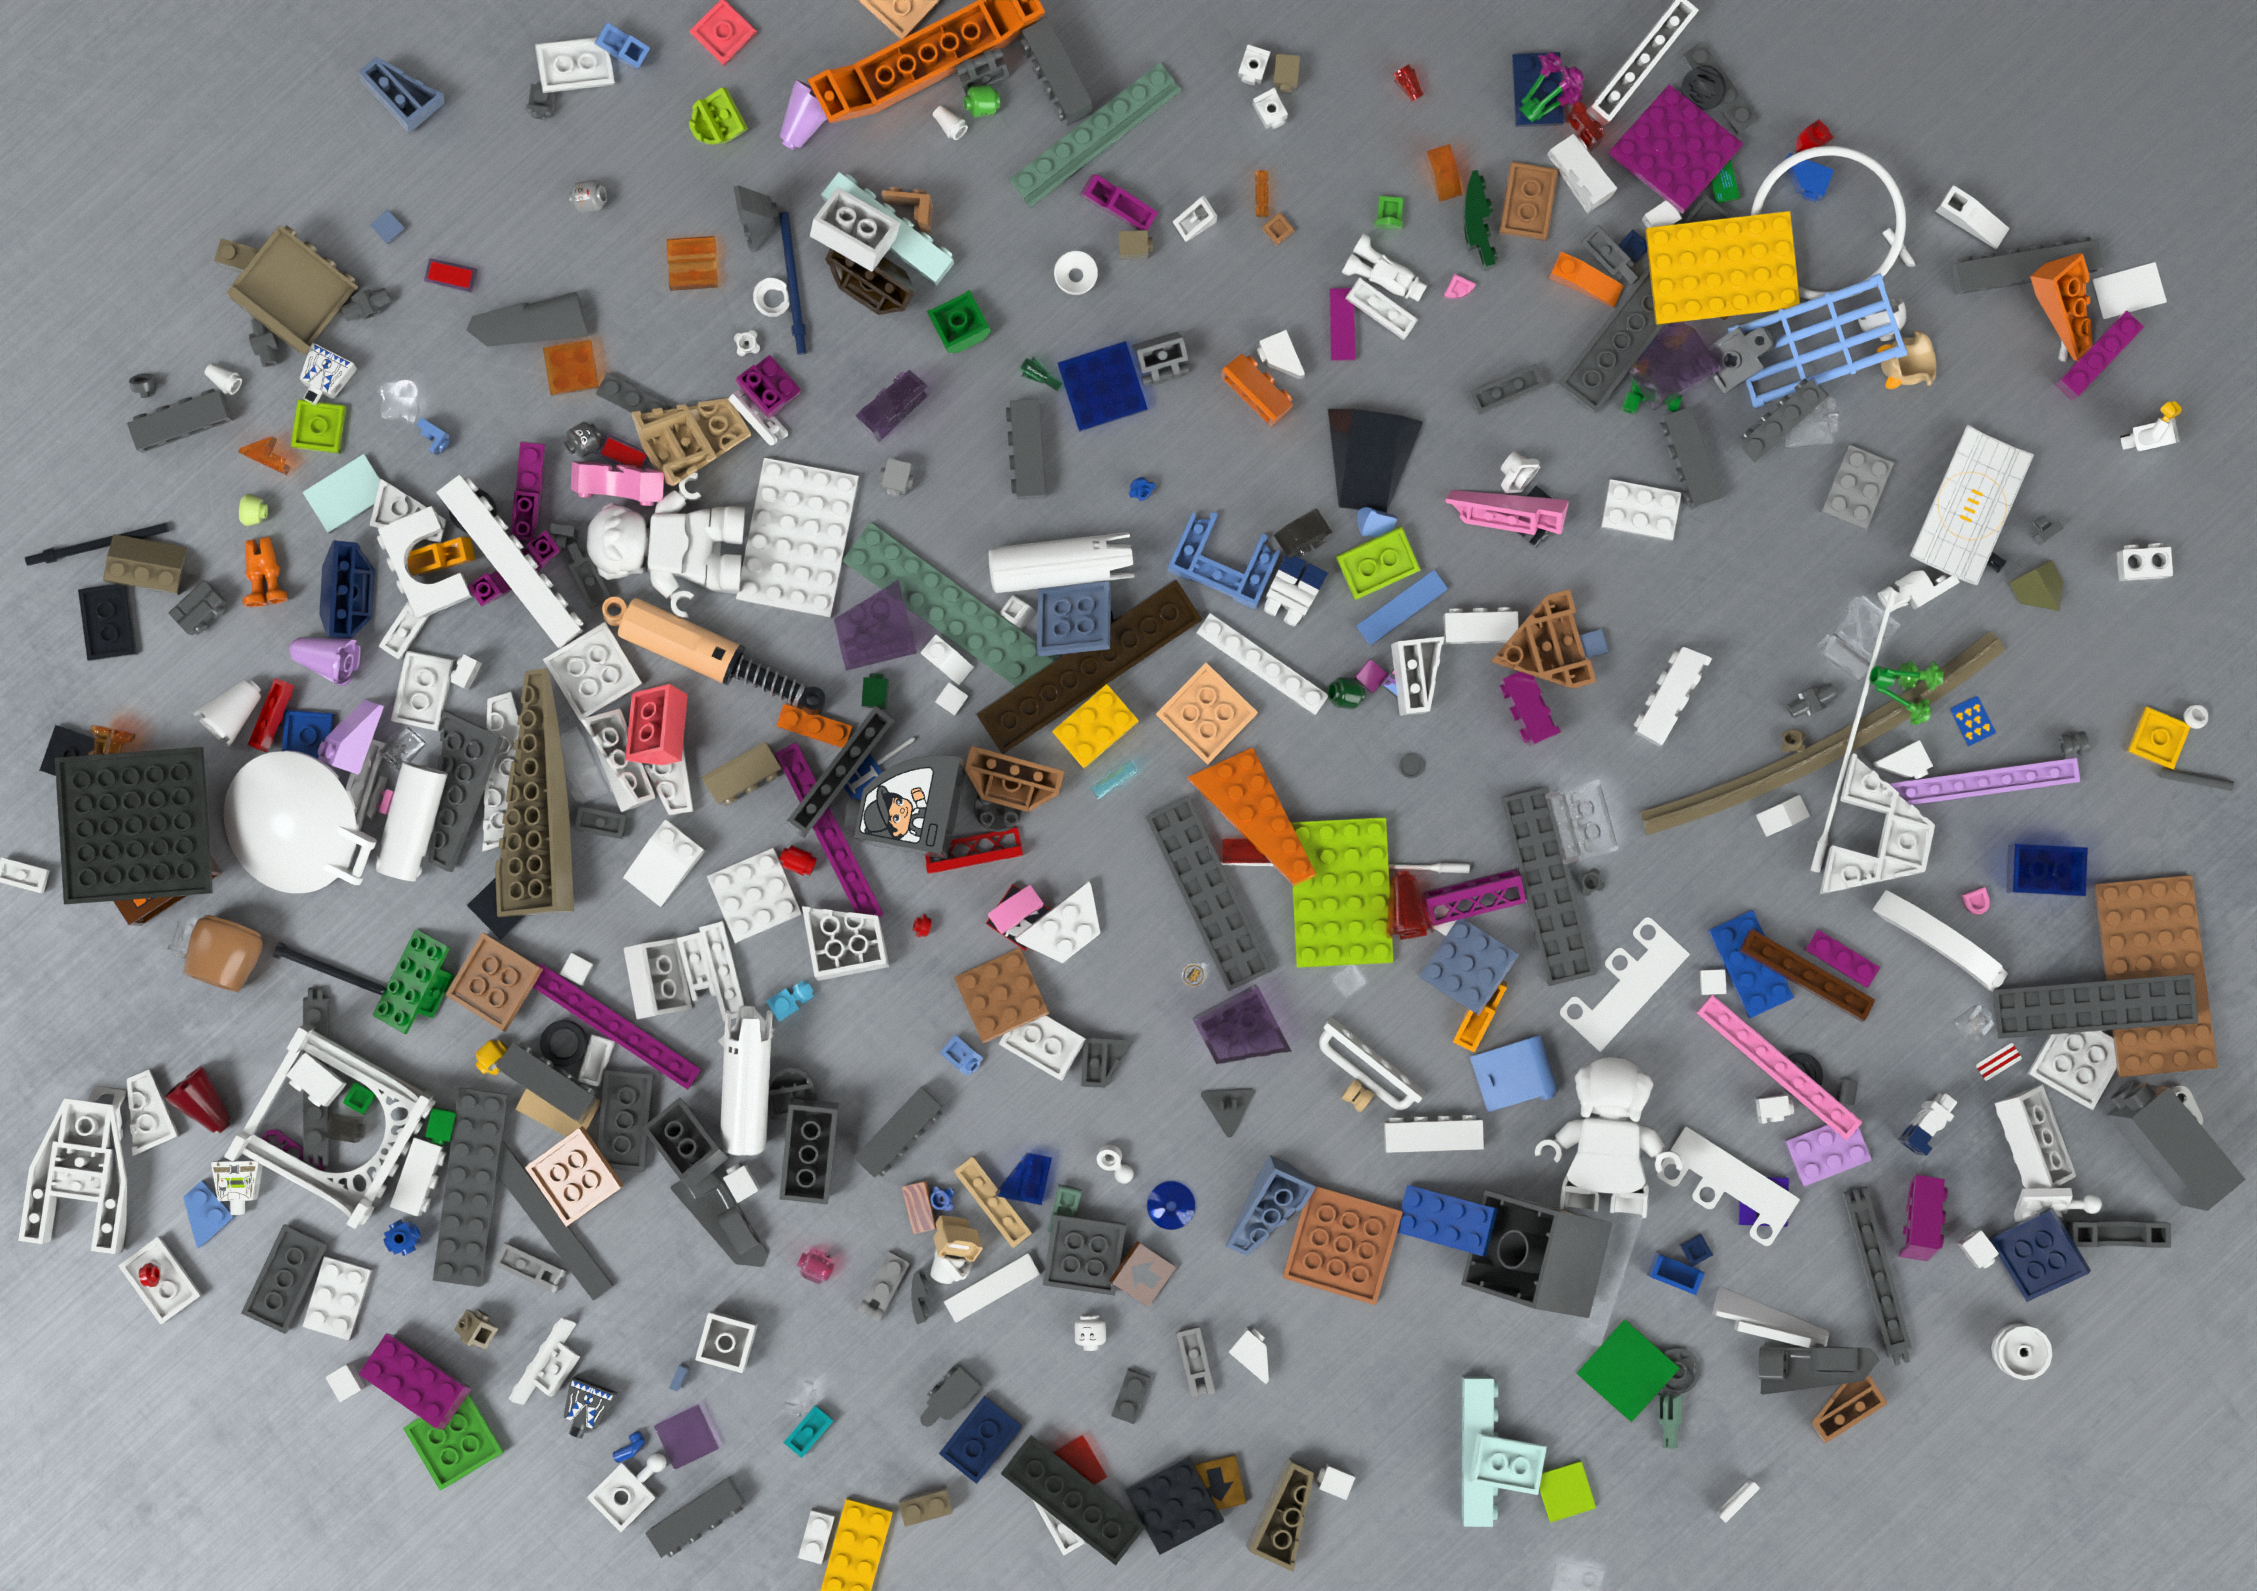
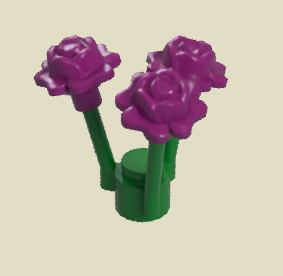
M1548 52L1545 56L1539 54L1538 58H1540L1543 68L1527 96L1521 100L1524 105L1519 108L1531 122L1536 119L1540 120L1545 114L1567 103L1577 109L1583 98L1580 90L1583 89V83L1581 82L1585 77L1582 71L1576 66L1568 68L1564 65L1562 69L1561 58L1552 52ZM1551 72H1564V79L1554 91L1541 102L1536 97L1531 100L1544 78H1547ZM1563 90V95L1557 98L1555 103L1546 108L1544 107L1546 103Z

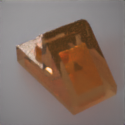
M272 436L241 447L238 451L243 456L286 476L291 468L285 464V458L274 453L270 457L277 442V439Z

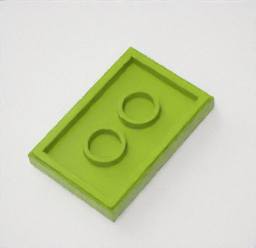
M1402 526L1335 555L1354 600L1420 571Z

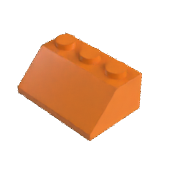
M1241 353L1222 369L1221 378L1272 428L1292 408L1293 404L1290 402L1292 397L1284 389L1279 391L1273 385L1275 380L1267 372L1262 374L1256 368L1258 364L1251 356L1245 357Z

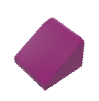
M1369 659L1355 676V679H1358L1365 688L1374 693L1388 674L1373 660Z

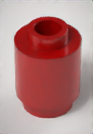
M791 845L789 849L784 848L779 861L783 862L782 867L802 876L804 874L810 876L817 858L813 857L812 853Z

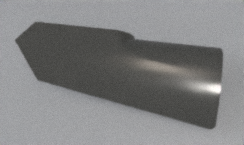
M577 291L532 304L519 303L472 316L466 329L467 332L487 347L588 336L585 326L586 321Z
M715 1171L711 1172L692 1189L688 1188L681 1180L670 1187L736 1265L763 1266L767 1250L742 1209L737 1204H734Z
M1760 1347V1393L1764 1395L1861 1382L1866 1379L1880 1360L1870 1348Z

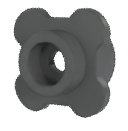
M1593 868L1588 873L1578 874L1577 881L1581 883L1583 895L1589 896L1591 892L1604 889L1605 885L1601 882L1598 869Z

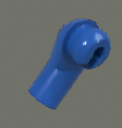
M640 1431L629 1435L631 1444L613 1452L615 1462L620 1463L629 1459L640 1450L645 1443V1438H642Z

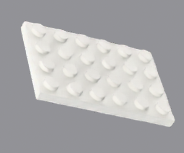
M764 458L736 600L822 617H832L859 476Z

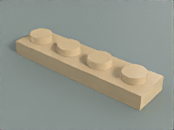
M973 1156L953 1171L1012 1248L1032 1234L1031 1230Z

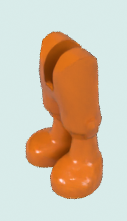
M270 536L260 538L261 554H259L255 539L245 541V574L248 580L252 582L251 594L243 597V606L263 607L267 606V602L269 604H280L288 600L287 592L281 590L277 581L280 574V566L277 564ZM264 575L267 579L268 592L266 593V595L264 592L262 582Z

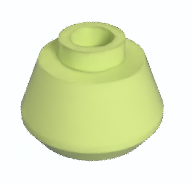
M249 493L241 498L239 519L243 525H255L261 523L263 518L266 519L268 506L264 504L262 499Z

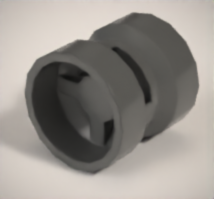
M2085 731L2075 733L2074 737L2068 734L2059 736V748L2064 759L2072 758L2077 753L2080 756L2090 753L2089 740Z

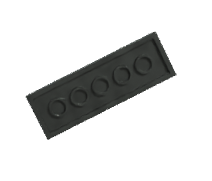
M1032 1435L1028 1437L1000 1473L1115 1566L1146 1527Z

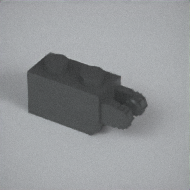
M962 1365L957 1369L953 1366L943 1376L946 1381L940 1387L936 1384L928 1392L927 1396L930 1398L926 1403L929 1407L920 1417L921 1424L930 1427L940 1416L944 1420L952 1419L981 1388L982 1384Z

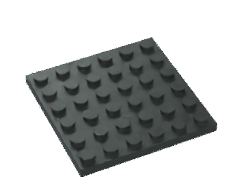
M204 747L55 758L64 905L213 894Z

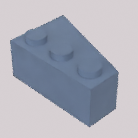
M375 57L358 71L360 82L408 133L413 131L445 104L443 93L431 89L420 80L413 79L404 74L402 70L378 57Z

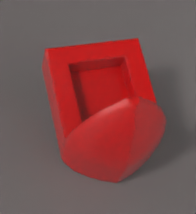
M1818 119L1799 134L1796 140L1795 152L1798 153L1813 147L1824 146L1834 137L1829 132L1828 127Z

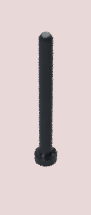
M279 942L275 948L273 958L280 959L283 957L378 995H384L386 988L382 985L285 948L286 944Z

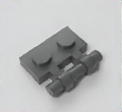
M1000 48L993 51L990 49L984 51L983 55L972 60L968 58L963 61V64L955 67L966 95L970 87L991 85L1010 77Z

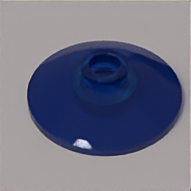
M1167 1181L1157 1185L1151 1191L1147 1200V1211L1151 1220L1157 1226L1167 1230H1176L1184 1227L1192 1219L1195 1212V1199L1192 1192L1182 1183ZM1170 1201L1176 1204V1208L1172 1211L1166 1207Z

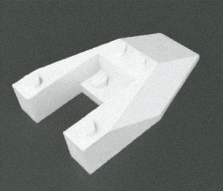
M64 1098L29 1167L18 1241L38 1244L51 1242L57 1197L98 1202L91 1251L111 1254L123 1252L126 1233L127 1177L114 1105Z

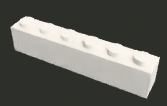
M1674 0L1587 108L1586 112L1601 125L1605 126L1608 124L1699 10L1688 0Z

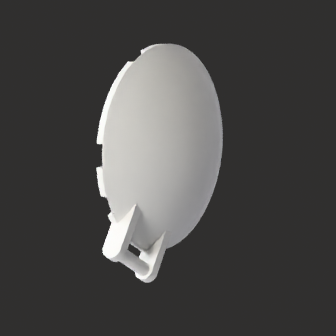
M290 750L263 754L254 758L240 769L232 780L226 794L224 827L234 855L251 876L264 885L286 893L313 892L329 885L338 877L351 884L361 885L364 867L371 849H374L377 842L375 838L359 831V824L356 823L354 813L356 807L349 790H345L338 780L339 776L317 758ZM359 844L362 847L352 870L349 867Z

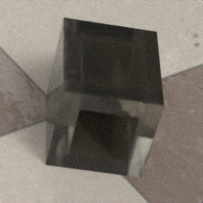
M336 1113L330 1114L326 1138L351 1143L360 1142V1138H364L366 1124H363L364 1118Z

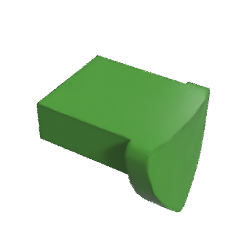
M1379 196L1377 219L1374 221V226L1382 229H1402L1403 198Z

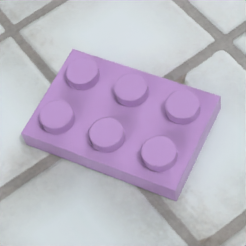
M1827 1124L1785 1140L1802 1186H1807L1871 1161L1859 1127L1847 1141Z

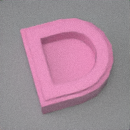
M1985 887L1961 895L1965 908L1971 914H1983L1990 906V899Z

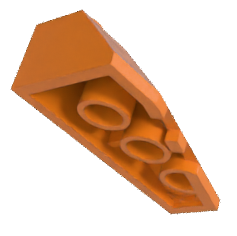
M2083 253L2047 262L2030 276L2037 299L2071 357L2076 361L2092 347L2091 319L2087 318V305L2090 304V296L2086 295V283L2089 282V272Z

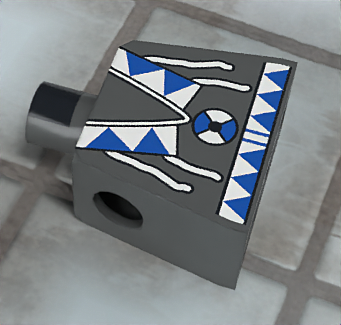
M574 1376L570 1381L564 1411V1418L573 1421L569 1434L582 1439L587 1427L592 1429L598 1428L618 1392Z

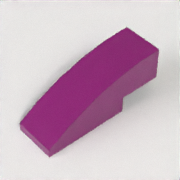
M1097 174L1090 176L1080 193V196L1140 231L1148 230L1158 213L1122 188L1112 185Z

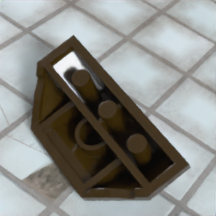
M831 248L825 258L838 288L877 315L905 311L916 291L906 271L884 256L873 271L866 269Z

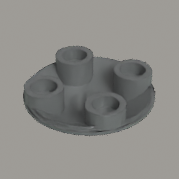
M980 795L977 796L974 803V814L977 821L984 828L994 832L1010 830L1018 823L1022 814V810L982 800Z

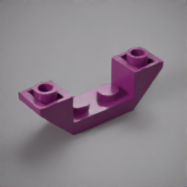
M544 531L527 543L528 548L522 551L525 556L529 554L538 564L536 568L538 572L561 550L549 533ZM497 570L492 574H484L468 586V589L481 607L512 591L511 587Z

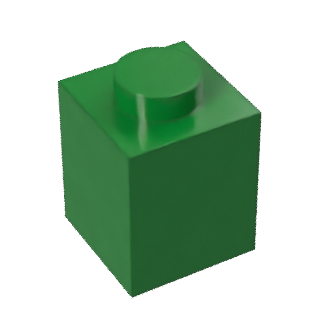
M437 1107L431 1109L425 1136L431 1138V1143L444 1145L445 1141H451L456 1115L455 1111Z

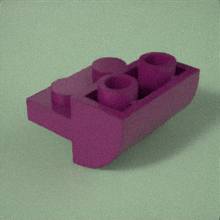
M770 355L757 365H752L735 379V383L767 418L779 413L783 406L801 392L797 384Z

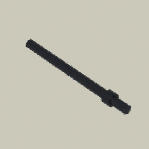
M167 523L117 535L142 539L169 532V526ZM113 536L59 549H45L43 553L25 557V562L27 566L43 562L49 564L57 562L59 558L109 547Z

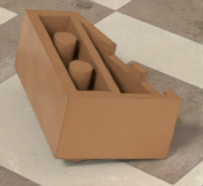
M1868 1375L1861 1382L1840 1384L1810 1424L1823 1444H1825L1888 1403Z

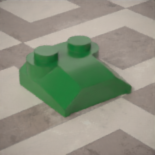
M970 289L948 302L927 310L948 353H959L985 340L991 332Z

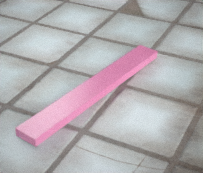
M1711 995L1696 1013L1843 1139L1847 1141L1862 1124L1860 1119L1714 995Z

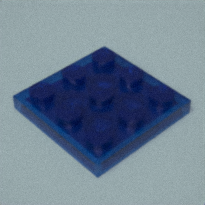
M1126 341L1057 363L1079 432L1148 411Z

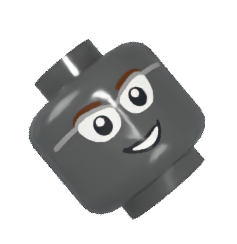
M582 422L566 432L567 441L564 444L571 455L575 453L583 458L600 447L602 437L594 424Z

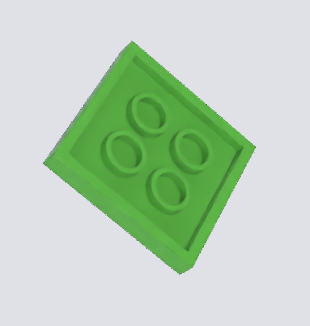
M468 1393L444 1430L434 1428L421 1418L403 1428L440 1491L504 1453L503 1448L470 1393Z

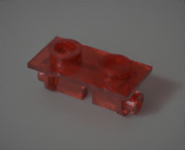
M1222 839L1223 863H1271L1248 839Z

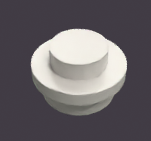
M2191 705L2184 712V720L2191 728L2199 729L2206 725L2208 712L2201 705Z

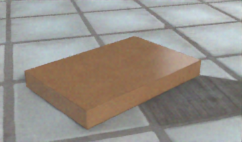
M1517 162L1510 163L1499 234L1547 241L1558 169Z

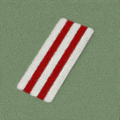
M2010 1043L1976 1064V1067L1984 1080L1987 1081L2020 1061L2022 1057L2014 1044Z

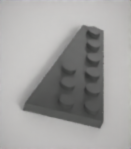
M443 711L442 719H445L444 732H441L440 741L443 742L442 754L438 757L437 770L443 771L448 775L435 819V830L431 833L429 863L447 872H453L504 737L451 712Z

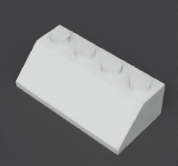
M2043 1085L2011 1095L1995 1103L1996 1112L2002 1122L2006 1140L2010 1144L2014 1162L2018 1166L2022 1177V1184L2026 1189L2056 1188L2076 1177Z

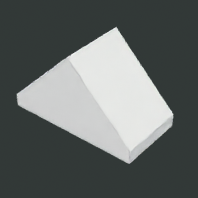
M1202 196L1177 217L1173 224L1186 242L1217 223V214L1205 196Z
M1799 794L1757 814L1756 817L1767 837L1810 817Z

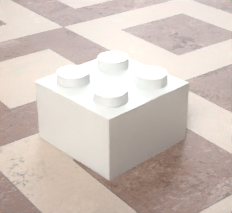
M711 1310L706 1319L695 1360L743 1373L746 1369L758 1323Z

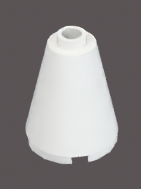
M243 680L196 709L193 714L195 717L200 714L202 716L199 720L201 724L218 740L225 738L227 741L224 744L229 747L260 700L261 695L259 692L261 689L252 680L248 683Z

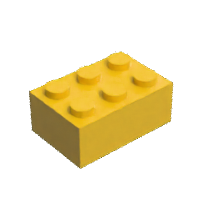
M1106 684L1057 726L1052 733L1079 765L1085 769L1139 723V720Z

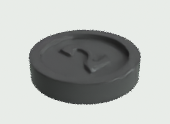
M1409 754L1400 760L1399 771L1404 777L1413 779L1422 773L1423 762L1418 756Z

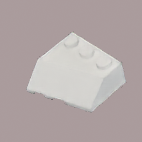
M802 906L814 976L818 981L889 967L885 941L878 916Z

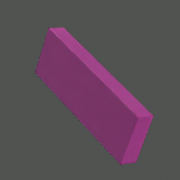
M1330 288L1331 361H1355L1354 305L1345 299L1352 288Z

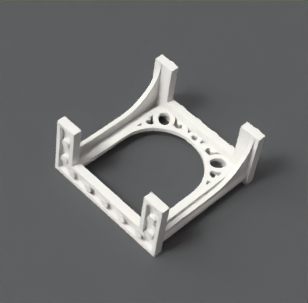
M306 1023L298 1028L287 1047L289 1052L244 1130L236 1135L224 1157L234 1161L244 1154L337 1206L349 1217L347 1225L356 1229L359 1224L364 1225L374 1211L375 1207L372 1206L374 1199L382 1197L387 1188L384 1184L388 1176H394L399 1167V1164L396 1163L400 1154L405 1156L411 1146L408 1140L412 1133L417 1135L424 1122L420 1120L422 1117L426 1118L435 1105L436 1101L433 1100L435 1093L428 1089L423 1092L314 1031L316 1027ZM302 1050L366 1085L374 1092L383 1107L386 1119L383 1142L373 1158L357 1169L342 1173L318 1170L254 1135L286 1080V1075L294 1066ZM387 1096H389L392 1098V1100L396 1098L399 1101L394 1102L391 1105H388L386 1099ZM397 1107H404L408 1110V1116L403 1120H394L391 1117L392 1110ZM405 1124L404 1127L396 1131L397 1135L392 1134L391 1129L394 1125L401 1126ZM390 1142H395L393 1147L389 1144ZM387 1148L388 1154H382L381 1150ZM380 1159L385 1160L383 1165L381 1164ZM372 1166L376 1168V1172L373 1171L372 1173L373 1182L367 1173L369 1167ZM357 1174L362 1175L366 1180V1189L364 1191L356 1190L353 1185V1178ZM341 1178L348 1179V1189L344 1188L345 1184L338 1183Z

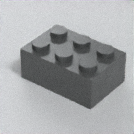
M680 1097L642 1127L643 1131L679 1179L690 1189L729 1159L692 1109Z

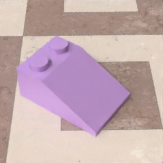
M364 699L320 744L318 760L359 775L384 706Z

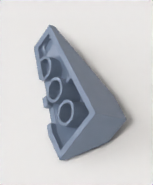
M1269 1155L1256 1177L1228 1238L1226 1247L1248 1256L1269 1238V1234L1279 1225H1284L1289 1216L1295 1211L1299 1212L1306 1205L1316 1185L1291 1164Z

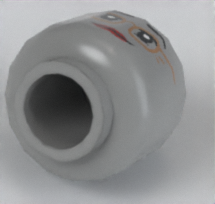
M596 180L577 182L573 186L572 192L569 193V200L571 205L575 206L580 213L599 211L607 201V193L605 187Z

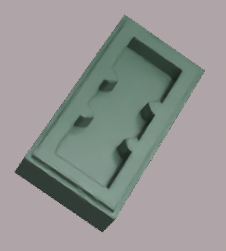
M1058 1184L1047 1232L1051 1233L1054 1213L1077 1215L1082 1189Z

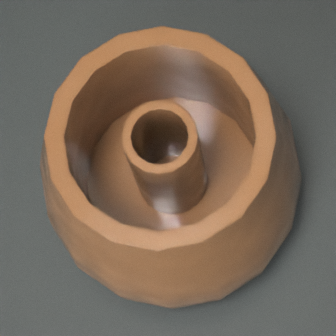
M205 915L204 918H200L196 922L192 930L183 974L204 983L239 993L260 956L263 946V940L260 938L261 934L236 922L212 915Z

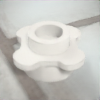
M750 330L748 333H737L734 336L739 356L743 357L747 353L757 354L760 351L755 331Z

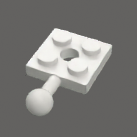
M2071 1188L2022 1189L2014 1211L2015 1222H2022L2053 1207L2059 1219L2064 1221L2068 1209H2084L2087 1213L2094 1214L2101 1209L2102 1202L2094 1194H2089L2083 1199H2072Z
M660 1453L651 1454L647 1459V1466L637 1476L622 1462L587 1499L622 1532L657 1497L644 1482L653 1472L658 1473L664 1470L666 1458ZM617 1491H625L628 1494L627 1503L620 1504L616 1501L615 1494Z

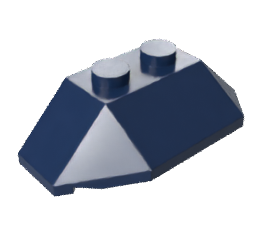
M333 540L322 565L319 615L327 637L352 639L372 618L375 569L362 552L359 544L355 542Z

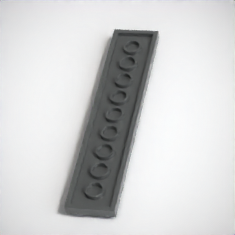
M1704 195L1682 224L1735 217ZM1649 267L1557 384L1595 414L1665 325L1655 324Z

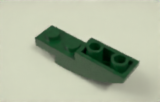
M1474 170L1470 176L1464 198L1463 227L1468 251L1478 249L1483 269L1486 271L1493 269L1495 261L1498 260L1495 247H1490L1488 238L1491 237L1488 224H1483L1484 221L1490 219L1493 206L1490 198L1486 199L1484 194L1486 183L1483 175L1479 176L1478 170Z

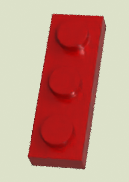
M274 678L248 742L249 746L266 753L268 752L269 747L274 742V735L278 725L283 720V713L287 703L292 697L294 685Z

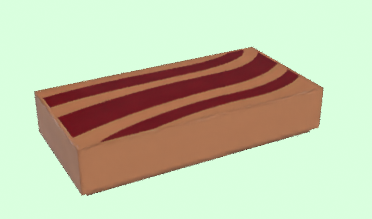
M927 1181L903 1186L902 1190L913 1234L937 1229L935 1224L937 1220L930 1201L931 1196Z

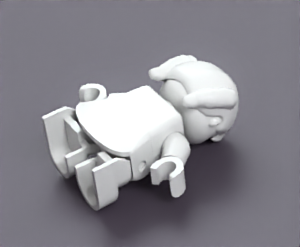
M693 473L679 483V491H672L657 503L655 512L651 516V522L650 518L646 515H641L629 508L610 503L604 506L592 519L587 535L588 554L592 562L597 566L599 575L607 580L619 579L631 574L645 573L646 567L643 565L644 557H648V570L650 571L652 586L666 599L670 597L673 614L683 619L688 618L687 612L680 611L676 603L681 598L691 600L694 595L688 591H680V586L674 576L682 577L714 592L737 594L739 592L741 555L724 554L721 556L720 550L722 541L731 544H742L745 507L716 506L711 508V511L710 509H703L688 514H678L686 505V500L695 501L701 498L698 492L691 494L685 489V484L688 481H696L697 473Z
M1604 1057L1592 1062L1587 1067H1582L1575 1075L1576 1091L1581 1103V1115L1586 1118L1584 1120L1567 1122L1555 1135V1140L1545 1139L1536 1146L1535 1156L1542 1155V1148L1545 1145H1550L1556 1150L1554 1160L1558 1163L1562 1158V1149L1564 1147L1568 1149L1579 1143L1576 1156L1563 1181L1560 1209L1575 1207L1592 1209L1598 1212L1600 1197L1598 1192L1613 1193L1610 1213L1640 1214L1642 1218H1646L1648 1213L1649 1187L1646 1183L1640 1149L1651 1158L1653 1156L1656 1158L1655 1168L1658 1173L1663 1170L1661 1162L1664 1158H1673L1676 1162V1169L1681 1171L1683 1166L1682 1159L1676 1152L1663 1149L1665 1145L1654 1129L1642 1126L1638 1122L1653 1088L1651 1077L1645 1074L1636 1063L1628 1059ZM1591 1113L1598 1114L1597 1117H1589Z

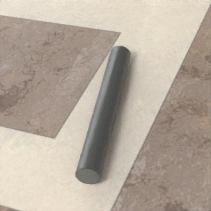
M2161 768L2159 778L2232 791L2234 786L2233 781Z

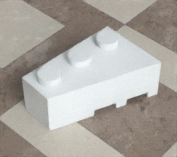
M1572 134L1549 150L1548 157L1587 214L1612 198L1617 187L1602 170L1596 159L1589 154L1585 143L1580 137L1577 139Z

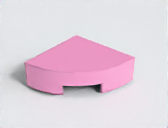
M1454 274L1444 297L1450 299L1465 297L1474 289L1476 284Z

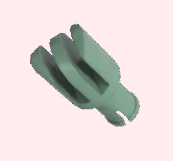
M1658 1394V1423L1663 1426L1662 1448H1678V1426L1683 1424V1395Z

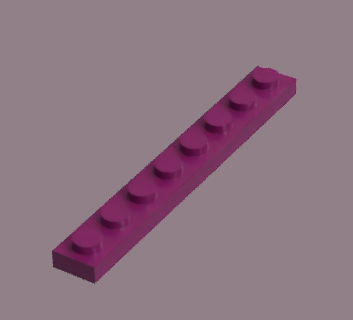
M796 742L775 754L801 803L817 781ZM828 807L812 828L855 913L881 917L884 914L830 807Z
M538 964L543 970L533 988L689 1090L701 1072V1068L544 964Z

